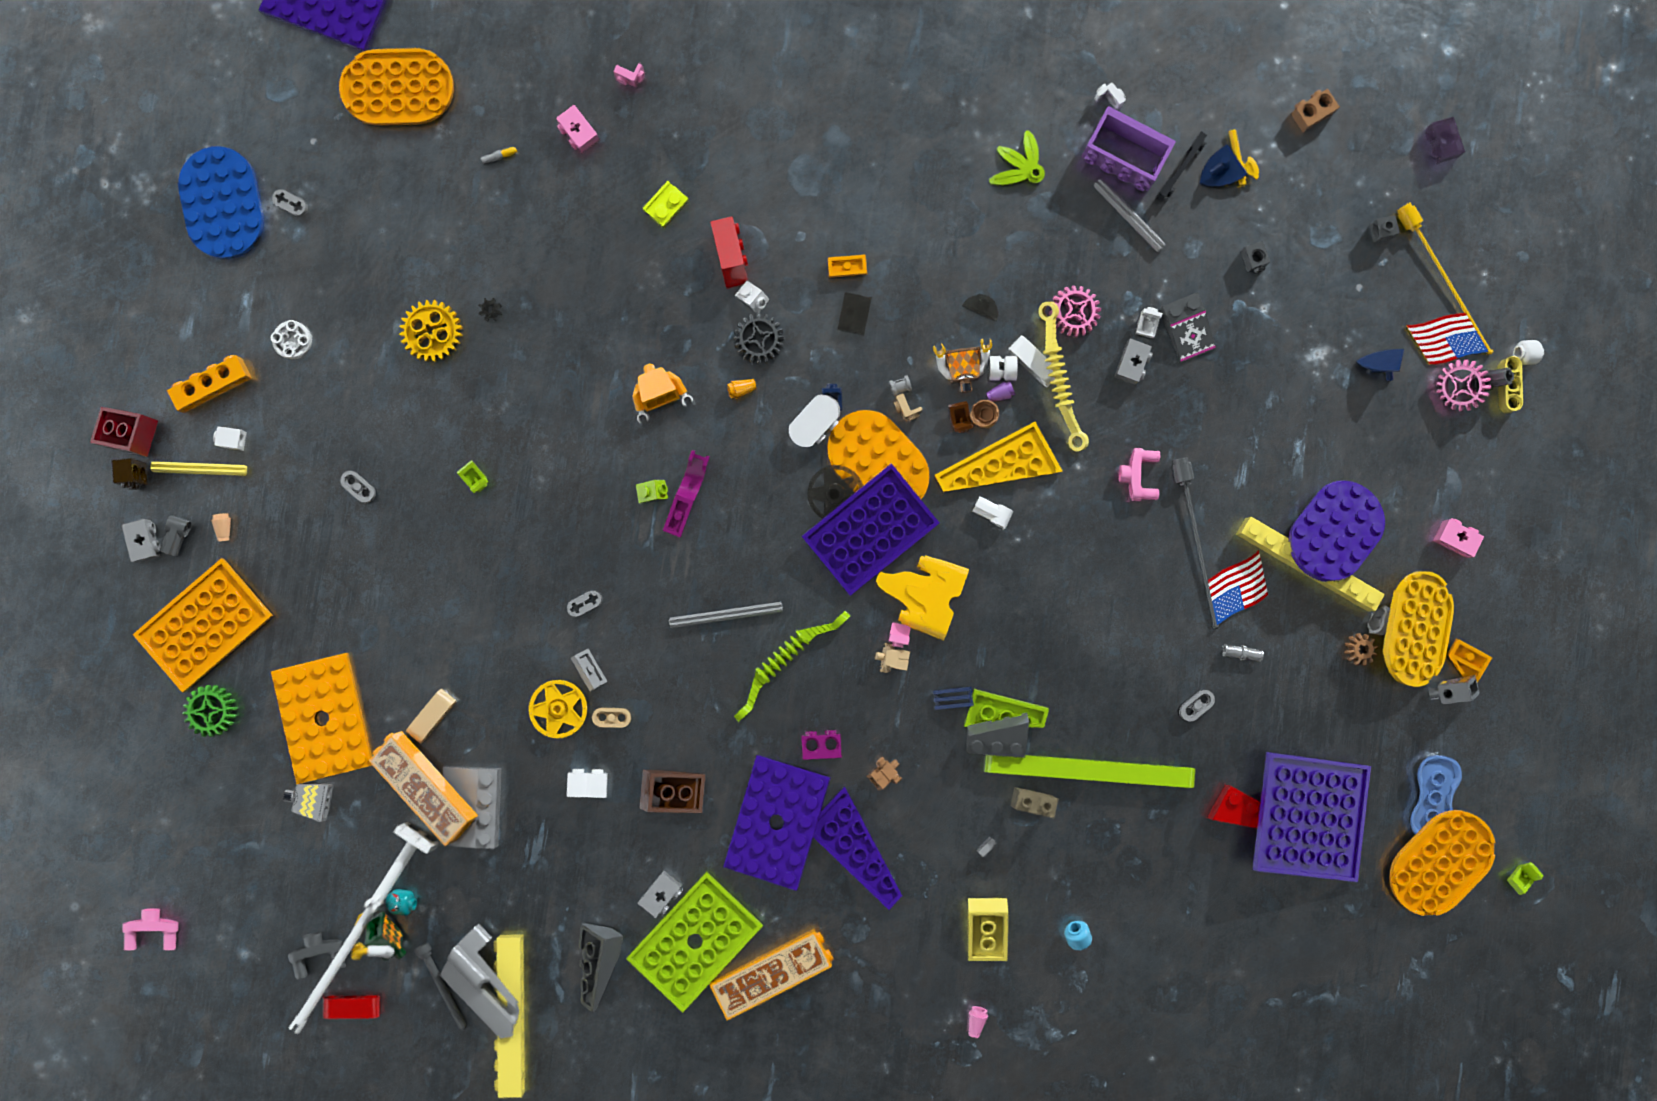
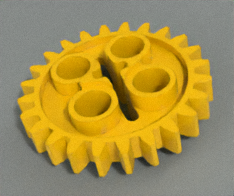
M426 300L424 306L418 302L419 308L417 309L411 306L413 312L406 311L408 318H402L405 325H399L404 330L399 335L405 337L401 341V343L407 344L405 349L407 351L411 350L410 354L412 356L417 354V359L419 360L424 356L426 362H429L430 357L436 362L438 356L444 360L443 354L445 353L451 356L449 350L456 351L454 344H460L457 337L463 336L458 332L463 327L457 325L461 321L459 318H455L457 313L455 311L451 312L452 308L450 306L445 308L443 302L438 306L436 300H433L432 305ZM440 315V320L437 323H433V317ZM422 322V328L415 330L416 323ZM432 327V328H433V330H432V333H433V334L430 335L429 332H430V328ZM447 332V338L440 340V334ZM425 339H429V345L423 348L422 342Z

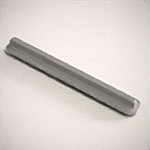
M1099 179L1095 183L1094 187L1157 252L1165 246V243L1103 179Z

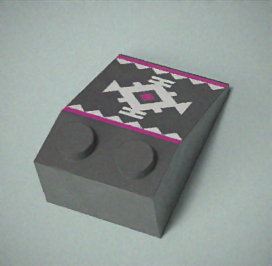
M1198 292L1167 304L1158 311L1162 313L1161 319L1180 363L1216 348L1206 310Z

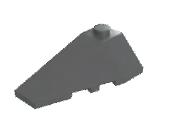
M583 923L581 924L579 949H582L583 960H579L580 967L583 969V978L580 980L581 1004L591 1012H596L620 956L623 935L609 927Z

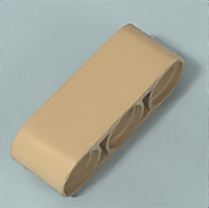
M441 688L405 732L422 744L452 709L457 700Z

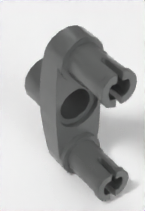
M321 932L305 935L303 937L305 946L288 954L296 979L308 976L304 962L305 958L328 952L331 953L333 961L343 945L342 940L323 941ZM345 960L339 969L346 967Z

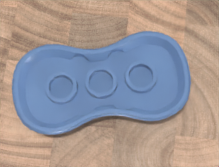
M1427 757L1419 766L1417 778L1420 795L1410 818L1411 828L1415 835L1436 815L1453 810V796L1461 782L1462 771L1458 762L1450 757Z

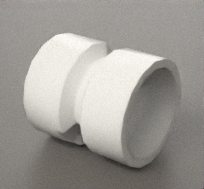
M989 356V381H1000L1001 378H1004L1005 381H1016L1017 357L1005 356L1002 359L1000 356Z

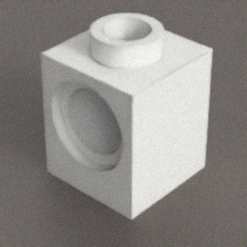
M217 426V431L213 435L214 445L220 448L244 451L247 432L240 429Z

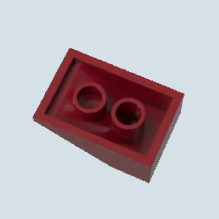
M101 406L90 443L147 457L158 420L138 413Z

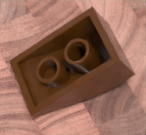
M643 770L639 808L647 812L702 813L705 774Z

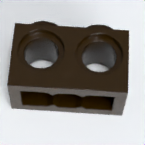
M132 458L112 460L114 484L121 485V488H129V490H139L141 486L148 485L146 462Z

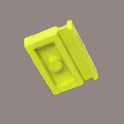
M667 181L643 207V210L664 228L689 199Z

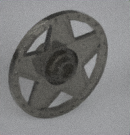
M842 465L824 467L812 477L807 492L809 504L812 510L823 519L851 496L850 493L857 485H859L860 489L863 483L860 477L848 467ZM834 469L843 470L852 476L840 480ZM824 472V485L813 488L816 479ZM813 499L824 502V514L817 509Z

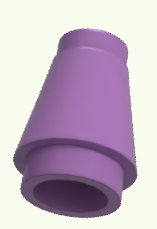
M1004 381L986 392L988 399L992 402L1011 399V396L1016 395L1010 381Z

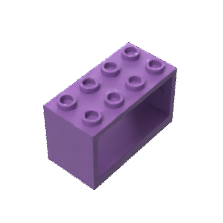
M1108 106L1081 157L1088 164H1095L1101 167L1102 171L1117 175L1119 180L1130 182L1138 190L1148 192L1158 177L1176 141ZM1101 126L1160 156L1161 159L1158 165H1155L1152 171L1153 174L1150 175L1093 145L1092 143L1096 142L1099 136L1097 134Z

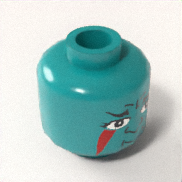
M395 889L386 898V907L391 914L408 916L417 906V899H415L412 891Z

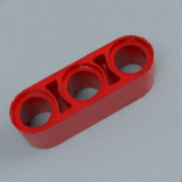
M334 995L323 997V1018L369 1019L380 1017V996Z

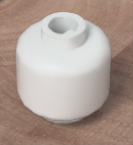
M1537 340L1520 341L1513 350V356L1520 358L1522 365H1536L1542 360L1544 355L1543 346Z

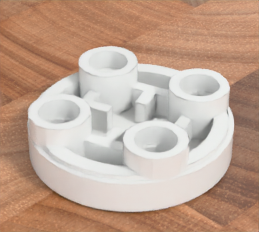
M289 320L280 324L271 335V341L279 355L286 359L294 360L308 353L312 345V336L306 326L297 321Z

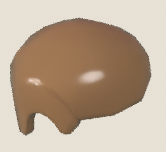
M981 400L972 406L970 418L977 427L988 429L993 427L998 421L999 409L994 402Z

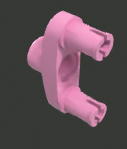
M1134 448L1129 466L1120 465L1119 482L1128 483L1132 501L1159 499V489L1142 488L1141 463L1159 462L1160 451Z
M160 909L141 910V919L122 924L124 950L137 949L138 931H162L164 933L163 950H175L176 932H178L179 923L173 920L161 919Z

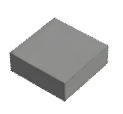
M989 837L977 851L983 857L996 845V842Z

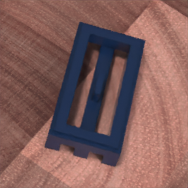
M972 687L933 691L936 705L935 710L974 706ZM968 691V695L939 698V694ZM969 700L968 703L940 705L941 701Z

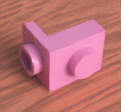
M639 63L634 73L616 65L613 71L619 83L623 85L628 83L634 87L637 86L638 82H642L645 75L643 66Z
M892 623L888 641L892 642V646L900 648L908 645L911 627Z

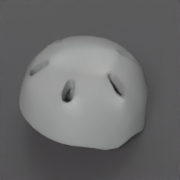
M1380 605L1376 611H1373L1367 624L1369 633L1386 635L1390 613L1388 606Z

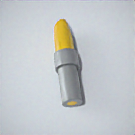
M511 147L498 150L481 157L483 165L496 160L499 161L515 154L517 149Z

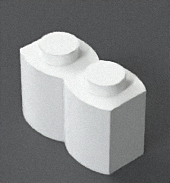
M572 769V772H569L567 777V797H607L608 773H603V769H592V773H584V769Z

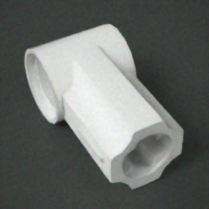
M982 497L978 498L972 511L1003 529L1006 528L1013 514L1011 509L1000 504L996 505Z

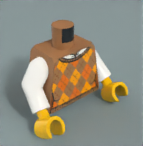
M981 339L982 349L980 347L946 351L941 343L942 348L940 351H937L935 345L933 346L938 370L951 383H960L961 393L971 392V381L978 380L979 376L984 374L989 364L990 349L992 348L991 339L988 345H983L984 340Z

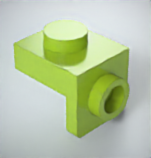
M472 460L457 471V474L468 485L472 493L480 492L487 486V477Z
M652 480L636 484L639 503L668 499V489L665 480Z
M1532 862L1518 865L1507 881L1519 895H1523L1534 881L1542 880L1544 876Z

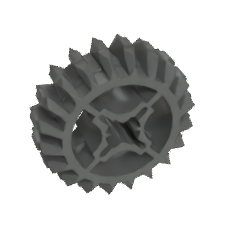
M757 313V318L755 319L750 314L749 321L747 318H743L744 325L741 323L737 324L741 330H734V333L739 335L733 337V341L739 342L734 347L735 349L741 348L738 351V355L745 353L743 357L745 361L751 357V364L754 363L755 359H757L758 365H761V359H764L767 364L769 363L767 357L770 356L772 360H775L773 353L780 355L781 352L777 347H784V344L779 342L785 340L784 336H779L784 331L783 329H777L780 326L779 322L773 324L775 321L774 317H771L768 321V314L761 318L760 313ZM757 325H765L772 331L763 332ZM752 327V336L743 341L745 332ZM756 331L758 332V335H760L761 338L764 337V339H762V342H761V343H762V347H761V345H760V342H758V340H754V339H756V336H757V335H756ZM775 337L772 347L766 351L765 343L771 340L770 338ZM746 346H757L761 353L752 352Z

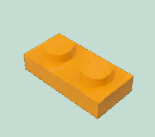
M866 255L828 257L829 278L867 275Z

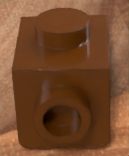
M967 401L948 405L951 424L955 432L965 433L969 429L974 428Z

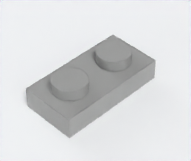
M589 649L571 658L589 691L607 682Z

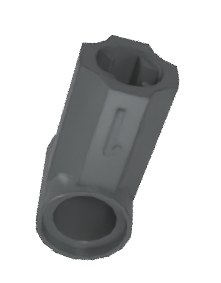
M1511 368L1487 370L1488 373L1483 377L1484 379L1491 378V381L1485 382V385H1491V389H1485L1484 391L1493 390V387L1512 384L1514 373L1511 371ZM1475 377V391H1478L1479 381Z
M171 515L165 524L166 534L160 551L178 556L183 539L190 532L191 522Z

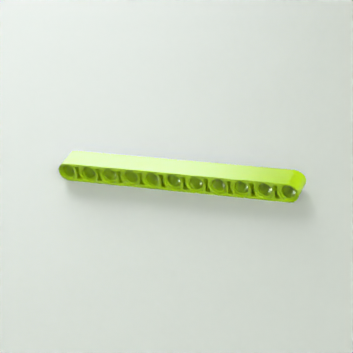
M985 755L984 772L1184 788H1194L1195 768L1031 755H1025V758Z

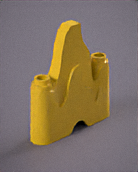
M925 555V557H920L917 566L921 567L920 570L929 573V577L906 571L896 574L879 572L876 579L879 588L907 607L906 610H901L898 621L912 629L944 641L954 614L949 607V601L951 598L960 596L969 569Z

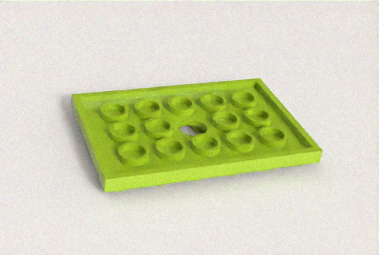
M706 872L626 959L683 1013L762 928L763 924L716 879ZM692 934L700 935L703 940L701 947L691 948L687 943L688 937Z

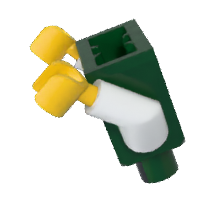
M383 911L377 916L372 917L367 924L365 946L368 948H365L362 944H356L351 951L353 952L351 957L354 960H359L363 954H367V956H379L383 960H388L393 956L401 959L406 954V950L402 947L403 934ZM361 913L358 916L356 923L358 922L363 913Z

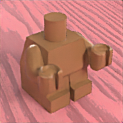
M883 757L876 762L877 767L866 776L879 791L884 789L890 782L897 784L902 780L895 770L899 763L895 759L889 763Z

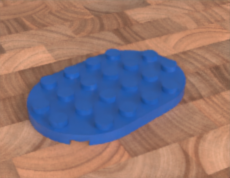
M213 146L194 153L183 165L178 179L179 195L188 235L198 249L212 257L232 259L242 256L254 247L253 245L258 237H261L264 227V215L253 168L242 155L230 148Z

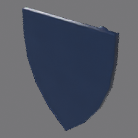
M1227 144L1215 152L1207 161L1201 174L1200 184L1210 187L1225 186L1242 179L1248 173Z
M1404 349L1375 352L1360 358L1356 363L1370 369L1371 372H1385L1386 380L1392 381L1394 379L1393 372H1400Z

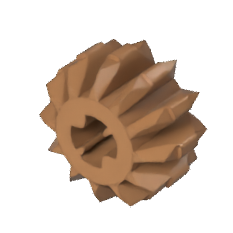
M1360 633L1356 634L1355 638L1353 636L1349 637L1351 643L1344 644L1349 648V650L1344 651L1345 654H1350L1347 660H1354V665L1361 664L1362 666H1366L1367 662H1374L1372 656L1377 657L1378 655L1374 652V649H1378V646L1372 645L1375 639H1369L1368 634L1362 636ZM1359 646H1363V653H1359V650H1361Z

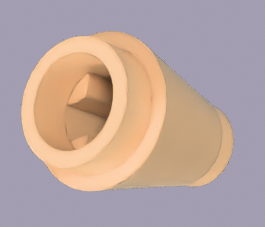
M229 513L213 514L211 522L217 540H230L231 518H229Z

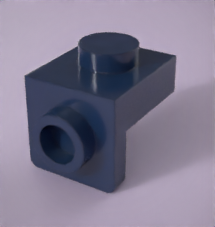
M826 384V387L822 388L823 394L832 396L838 402L840 411H842V387H838L837 384Z

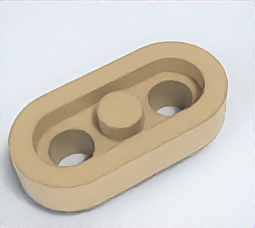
M598 708L592 715L593 723L598 727L623 728L630 724L632 718L631 713L625 708ZM602 713L606 715L604 721H601L599 718ZM620 714L625 715L623 722L619 720Z

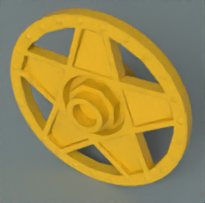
M553 680L544 683L533 693L529 703V716L532 724L540 733L551 738H564L574 734L581 728L587 715V702L584 694L576 685L564 680ZM555 684L566 685L574 690L562 695ZM545 688L546 701L534 705L537 695ZM580 698L583 706L582 717L573 709ZM534 716L546 718V731L537 723ZM563 723L575 726V728L567 733L557 734Z

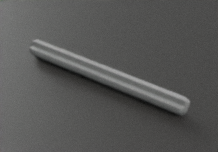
M781 602L672 617L669 618L670 628L780 613L783 611Z

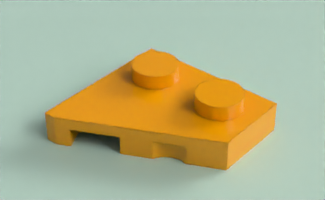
M1457 638L1447 653V656L1462 677L1476 675L1477 683L1493 658Z

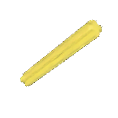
M151 462L150 467L152 472L247 475V466Z

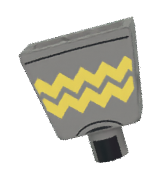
M298 784L295 791H285L283 801L293 803V813L318 822L326 821L333 784Z

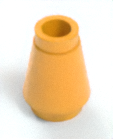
M754 379L731 381V383L727 384L731 399H738L757 389Z

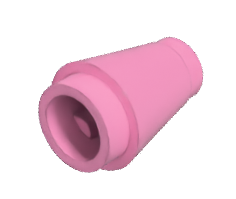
M973 1006L972 1010L969 1011V1036L974 1038L980 1037L988 1018L985 1008Z

